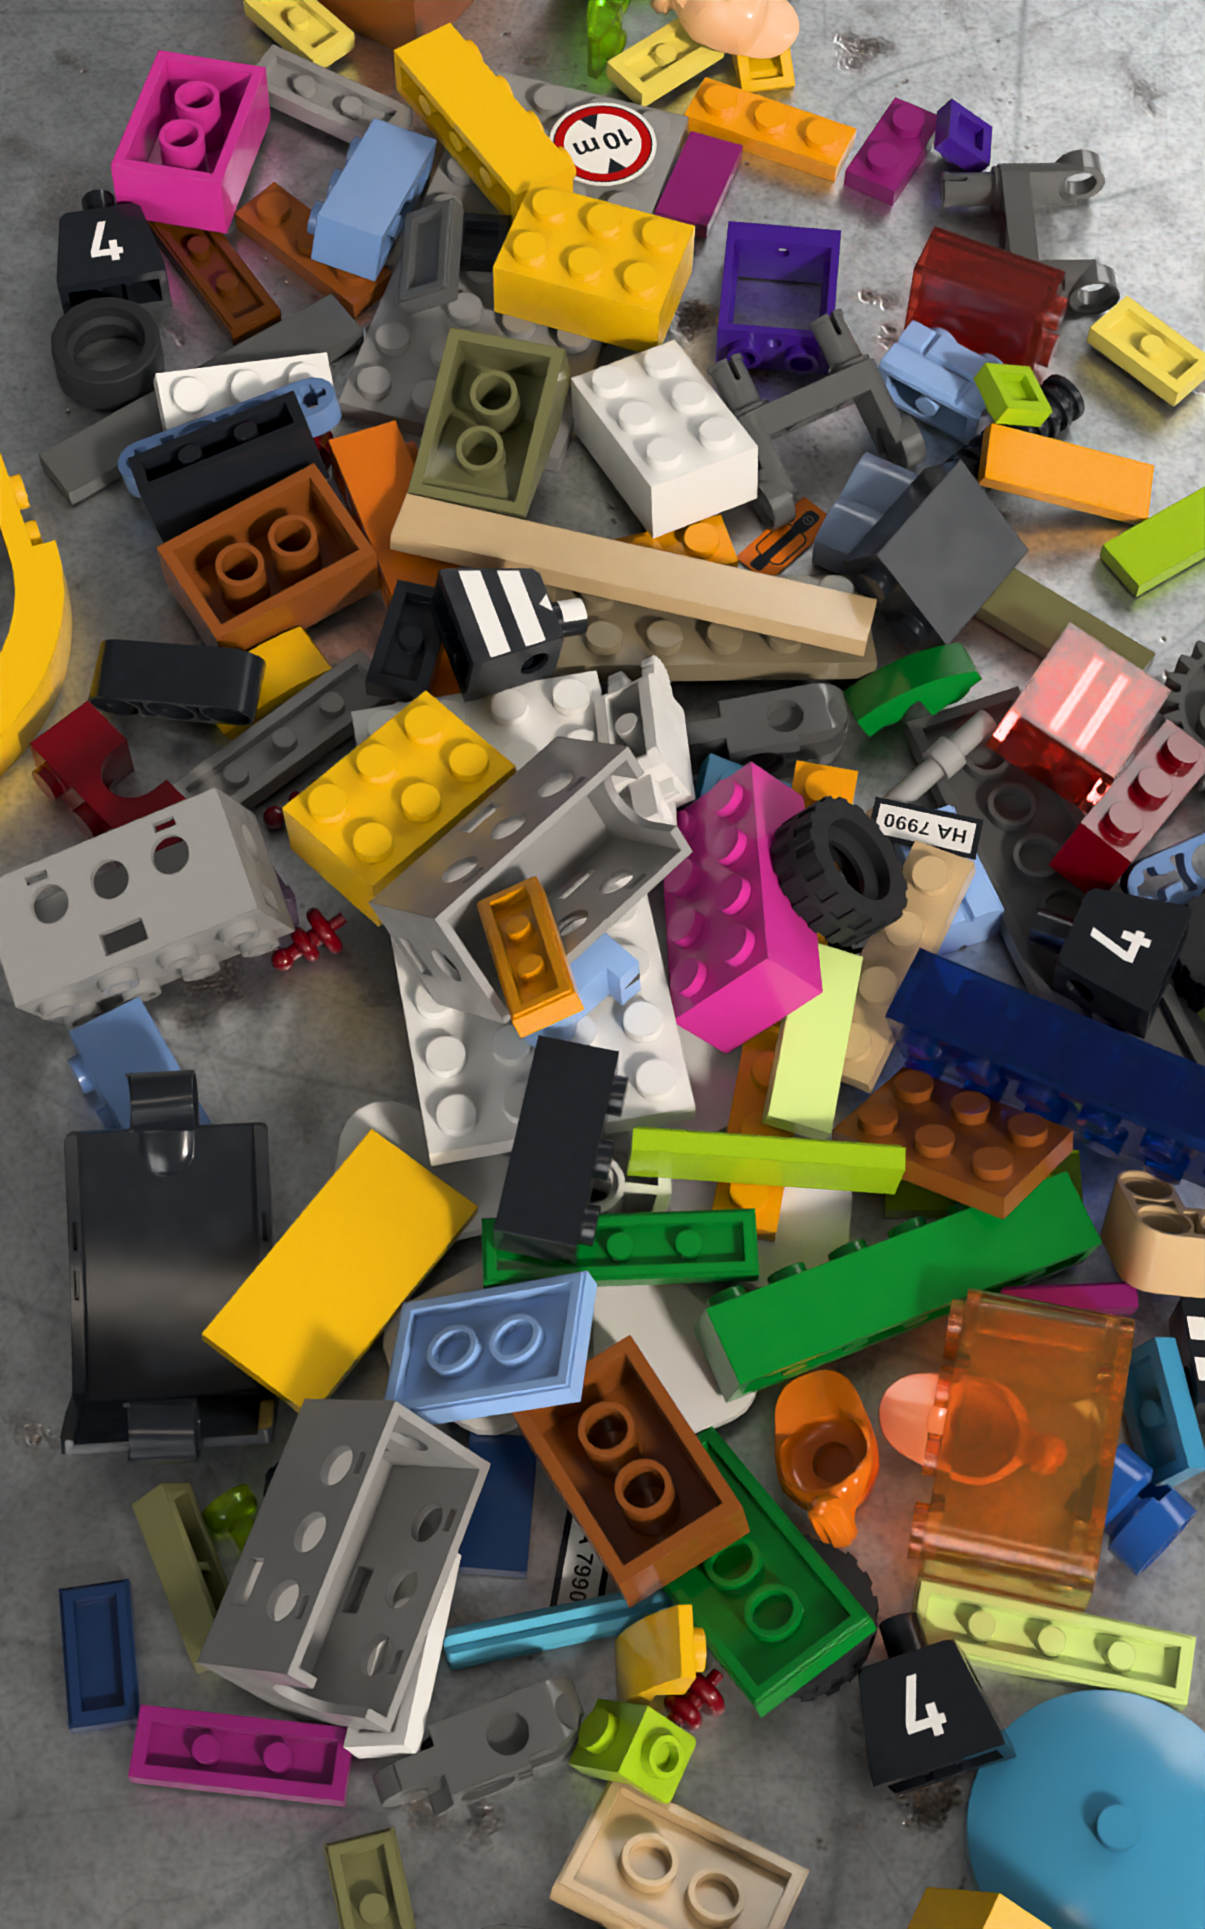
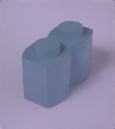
M866 452L855 466L840 497L829 510L815 537L812 563L839 575H851L842 561L919 474Z

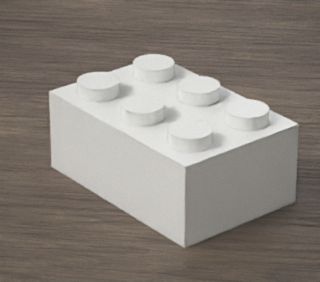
M675 340L570 378L574 432L653 539L758 498L757 444Z

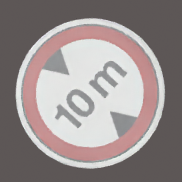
M608 102L589 103L568 111L555 123L549 137L557 148L560 146L565 148L572 157L576 168V177L573 179L594 186L618 185L638 177L652 163L657 147L653 128L641 114L626 106Z

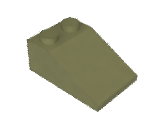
M450 327L408 494L525 519L559 430L571 381L570 378L572 377L565 348Z

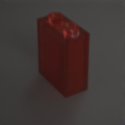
M934 226L913 270L904 330L912 320L928 328L939 327L945 329L955 338L958 344L979 355L982 353L991 354L1006 365L1028 366L1035 375L1039 365L1049 368L1059 344L1060 335L1052 333V331H1058L1069 302V298L1060 295L1066 271Z
M1069 622L998 725L986 746L1088 814L1115 781L1172 690Z

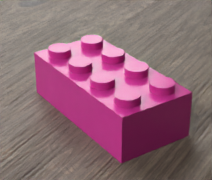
M749 762L728 778L720 780L706 794L683 810L676 812L677 826L693 852L663 879L669 988L676 1024L726 1054L823 993L817 933L813 932L808 927L807 922L797 915L792 908L793 905L789 898L784 895L780 887V879L778 874H775L773 862H775L774 854L771 853L772 843L776 839L774 836L776 829L782 826V823L805 809L804 798L753 762Z

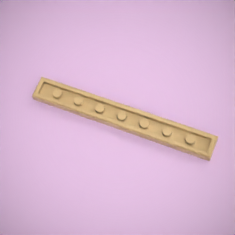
M408 493L405 496L390 538L391 550L471 568H532L540 573L543 583L546 585L863 657L877 599Z

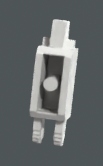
M653 655L642 660L641 678L632 682L625 675L624 671H619L607 678L609 685L608 694L594 699L598 742L628 746L644 771V774L638 779L611 775L612 783L617 793L628 807L646 820L677 826L676 808L695 800L684 709L672 695L670 677L664 664L661 662V659Z

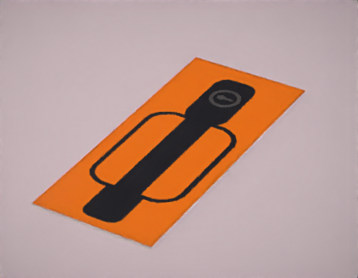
M803 497L795 504L796 517L793 522L770 531L766 529L737 555L738 560L754 572L778 575L814 543L815 537L827 514L806 497Z

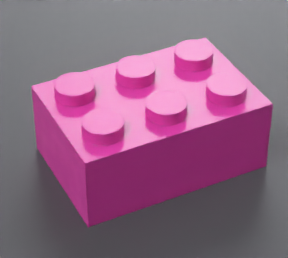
M158 50L111 162L116 204L135 203L140 205L148 221L227 234L271 119L266 67Z

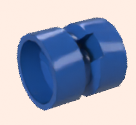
M1122 1443L1089 1474L1070 1496L1063 1508L1091 1534L1105 1532L1109 1536L1107 1549L1137 1577L1177 1538L1198 1511L1171 1485L1166 1484L1156 1487L1152 1483L1153 1469L1127 1444Z

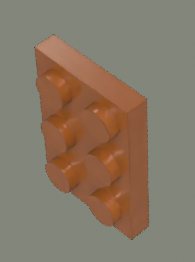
M903 1066L832 1129V1140L902 1145V1147H906L903 1180L1004 1219L1073 1151L1074 1130L1046 1120L1038 1114L1028 1113L990 1099L982 1093L969 1091L934 1078L926 1072Z

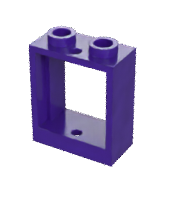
M728 221L715 363L725 358L727 361H730L729 357L731 355L741 353L747 370L787 371L799 375H827L829 373V366L812 331L733 324L738 277L821 284L819 317L827 313L830 317L831 312L835 310L841 230ZM779 248H784V249H787V250H786V251H781V250H778V249H779Z

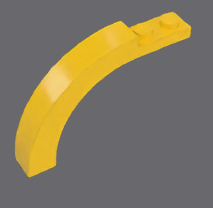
M1 453L0 533L13 569L15 598L9 633L0 653V777L26 751L29 743L40 732L51 713L66 677L73 632L71 598L56 540L43 543L36 520L23 521L20 510L30 508L26 490L20 473L8 476Z

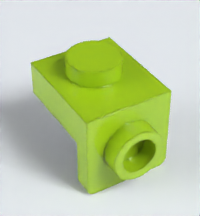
M598 1698L592 1712L588 1714L581 1724L578 1733V1743L568 1764L587 1777L629 1784L654 1801L668 1804L674 1796L693 1753L696 1739L648 1705Z

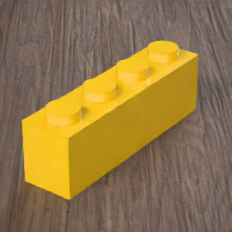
M451 23L394 50L396 90L501 215H512L513 223L531 181L573 192V178L576 177V168L568 151L561 146L556 147L545 134L537 115L531 110L526 111L514 98L511 87L506 79L501 75L495 76L483 62L482 55L475 43L469 39L465 41Z

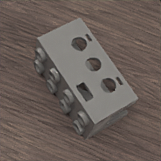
M557 736L369 901V904L437 1004L506 1024L511 1019L476 905L478 901L532 876H537L546 893L559 935L571 923L587 918L579 928L569 934L560 936L569 964H571L693 852L678 826L653 822L642 818L628 807L617 793L612 783L611 775L638 779L644 774L643 769L628 746ZM633 876L622 888L606 893L617 881Z
M216 787L0 876V962L15 1008L39 1016L43 1020H49L62 1026L65 1025L67 1029H75L103 1015V1009L122 1001L125 1004L137 997H140L142 1002L149 1001L161 994L160 986L181 977L184 981H195L208 977L220 970L219 962L240 953L243 957L265 954L279 946L278 938L295 931L255 814ZM173 819L175 820L176 825L157 832L156 826ZM179 837L183 839L181 842L155 852L158 844L166 838ZM115 861L123 864V866L95 877L97 870L105 863ZM44 872L47 873L48 878L31 885L29 884L28 879ZM58 886L63 889L60 892L35 901L38 894L47 887Z
M304 1399L197 1663L298 1720L390 1733L491 1464L397 1401ZM441 1508L442 1520L439 1528L431 1538L424 1542H419L418 1531L423 1519L432 1510ZM373 1571L357 1614L350 1613L365 1572ZM416 1573L417 1586L414 1594L406 1604L399 1608H394L393 1596L397 1586L407 1575ZM390 1639L392 1650L388 1662L381 1671L369 1676L367 1665L371 1653L381 1642Z

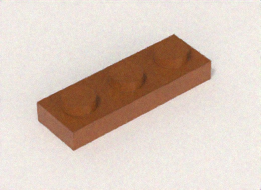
M273 182L234 213L238 230L326 297L332 293L353 319H356L383 296L393 273L387 267L383 266L376 281H372L311 259L314 235L307 233L311 209L276 182Z

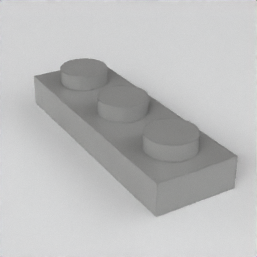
M274 44L255 65L266 67L270 107L350 144L355 136L361 138L364 136L374 118L405 129H409L413 124V114L410 106Z

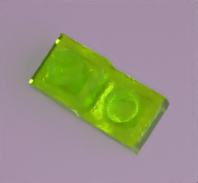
M589 0L586 65L589 77L597 80L606 68L607 61L623 52L627 40V32L622 29V21L631 0Z

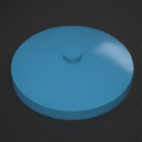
M1087 1690L1061 1695L1042 1702L1013 1721L1005 1731L1017 1757L978 1769L966 1801L963 1843L966 1865L974 1890L1000 1893L1052 1929H1205V1732L1186 1716L1165 1704L1141 1695L1116 1690Z

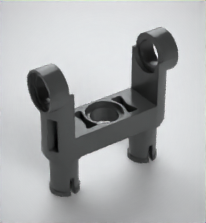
M1081 149L1063 154L1055 163H998L997 166L991 168L990 172L949 173V171H943L940 181L941 207L990 206L991 212L996 214L1000 260L951 259L949 267L950 296L999 294L1000 299L1006 300L1007 303L1069 302L1073 310L1081 314L1090 315L1099 314L1114 307L1120 299L1118 276L1113 268L1107 265L1096 264V259L1039 260L1033 205H1077V200L1087 199L1096 195L1105 184L1101 157L1093 151ZM1080 173L1092 175L1090 178L1081 181L1066 180L1068 177ZM1105 284L1103 288L1095 291L1081 290V288L1088 285Z
M841 308L832 311L830 317L827 313L808 324V328L812 331L831 370L826 375L827 377L769 402L768 399L761 400L743 362L741 353L731 355L729 357L730 361H727L725 358L707 369L723 402L758 446V498L751 500V503L760 522L770 531L793 522L796 517L795 505L790 493L795 488L772 442L776 438L855 403L879 455L885 453L889 462L905 469L924 462L926 458L925 441L919 427L909 415L900 414L874 358H870L869 354L862 355Z

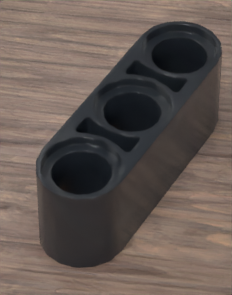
M107 639L103 640L100 644L88 701L95 708L115 715L236 726L251 725L255 720L266 662L261 657L240 649Z

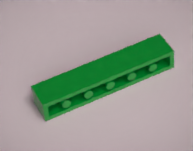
M1065 1171L1044 1179L1004 1219L957 1202L946 1210L948 1216L929 1224H927L924 1216L909 1219L889 1230L887 1233L889 1239L867 1246L864 1239L854 1240L829 1253L827 1256L829 1262L808 1270L804 1262L794 1263L771 1274L767 1278L769 1285L746 1293L743 1285H738L710 1297L706 1301L708 1308L705 1309L693 1330L726 1403L998 1296L1003 1287L1026 1286L1082 1264L1102 1244V1241L1068 1172Z

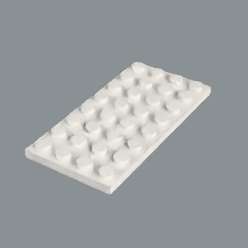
M597 671L536 680L468 702H464L461 693L435 697L516 766V772L557 736L598 742L594 699L601 697L602 693ZM411 702L351 711L357 746ZM633 876L617 881L606 893L622 888ZM646 894L606 931L612 939L639 961L641 990L623 1006L608 995L577 1022L575 1035L570 1040V1042L619 1051L618 1075L629 1077L622 1116H608L605 1135L630 1131L636 1128V1126L652 1127L695 1119V1103L650 904ZM587 918L571 923L560 933V936L573 932ZM390 935L431 1166L512 1152L535 1047L520 1037L511 1019L506 1024L437 1004Z

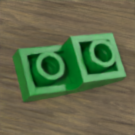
M959 642L929 648L900 658L860 679L843 691V694L856 722L871 737L884 726L899 721L905 715L908 708L918 701L924 705L932 716L947 705L954 704L964 698L970 688L982 680L967 650Z

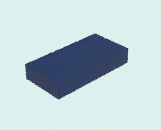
M470 1432L468 1449L491 1465L458 1553L461 1555L458 1573L527 1578L537 1458L523 1436L503 1434L496 1436L477 1435Z
M123 1579L58 1589L70 1732L73 1735L137 1725L142 1698L133 1592L130 1580Z

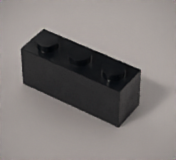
M294 390L127 458L139 494L163 543L315 463L325 479L330 478Z
M538 1035L494 1225L495 1249L576 1266L580 1244L593 1247L601 1206L590 1204L594 1180H608L615 1141L604 1139L609 1115L622 1116L629 1077L618 1075L619 1051Z

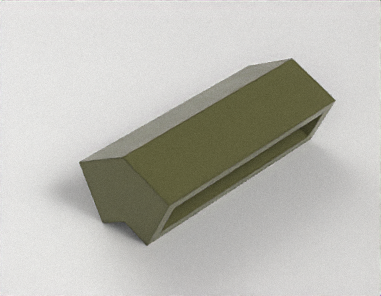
M161 1483L132 1503V1507L196 1674L209 1670L198 1664L197 1661L229 1582L191 1484Z

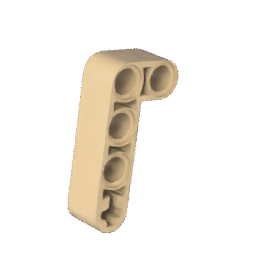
M1125 1170L1120 1172L1116 1177L1100 1231L1101 1240L1118 1275L1132 1287L1145 1292L1205 1298V1209L1185 1207L1172 1184L1159 1175L1142 1170Z

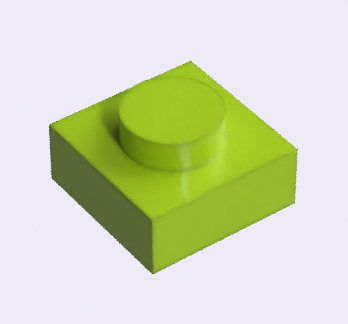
M985 363L973 378L985 402V407L995 424L1040 427L1053 412L1035 375L1028 366Z

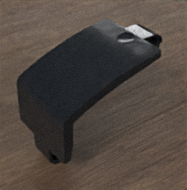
M195 1070L125 1073L130 1091V1128L72 1131L66 1135L64 1140L71 1308L72 1395L65 1412L60 1435L61 1453L64 1455L129 1452L128 1464L147 1466L198 1463L203 1447L271 1443L274 1438L279 1398L202 1340L203 1331L274 1247L268 1127L263 1122L200 1125Z

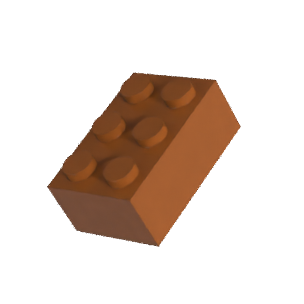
M315 463L156 547L165 583L206 646L233 648L248 652L262 643L296 627L301 626L305 630L380 589L376 552Z
M628 1335L586 1362L581 1402L512 1412L524 1439L629 1608L750 1532L742 1505L631 1335Z

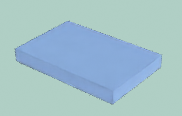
M581 1271L403 1303L384 1400L397 1401L431 1425L581 1402L597 1283L588 1271Z

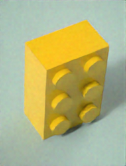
M531 181L493 266L494 312L637 352H643L663 344L692 273L695 226Z
M425 690L282 808L291 850L379 927L383 923L369 904V901L516 773V766Z

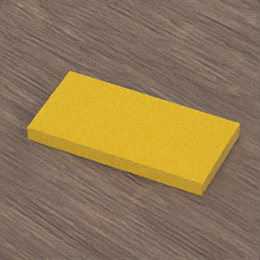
M371 1129L203 1331L202 1340L298 1413L304 1399H329L401 1310L402 1304L409 1300L477 1215L478 1206Z

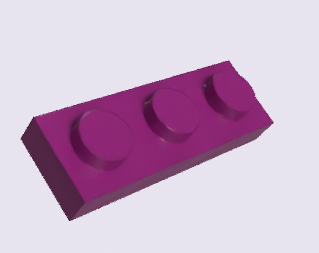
M140 1704L128 1778L131 1783L346 1807L353 1754L343 1747L348 1727Z

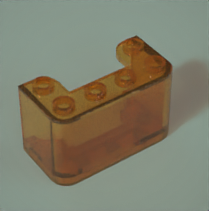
M968 1288L966 1301L952 1299L943 1359L955 1361V1367L940 1365L933 1407L947 1409L943 1434L928 1432L921 1474L935 1477L930 1503L916 1501L907 1559L920 1561L918 1577L1085 1612L1093 1593L1098 1570L1136 1319Z

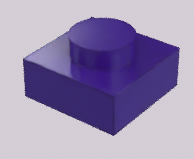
M951 98L937 111L934 150L939 152L947 162L958 165L966 172H982L990 166L993 127Z

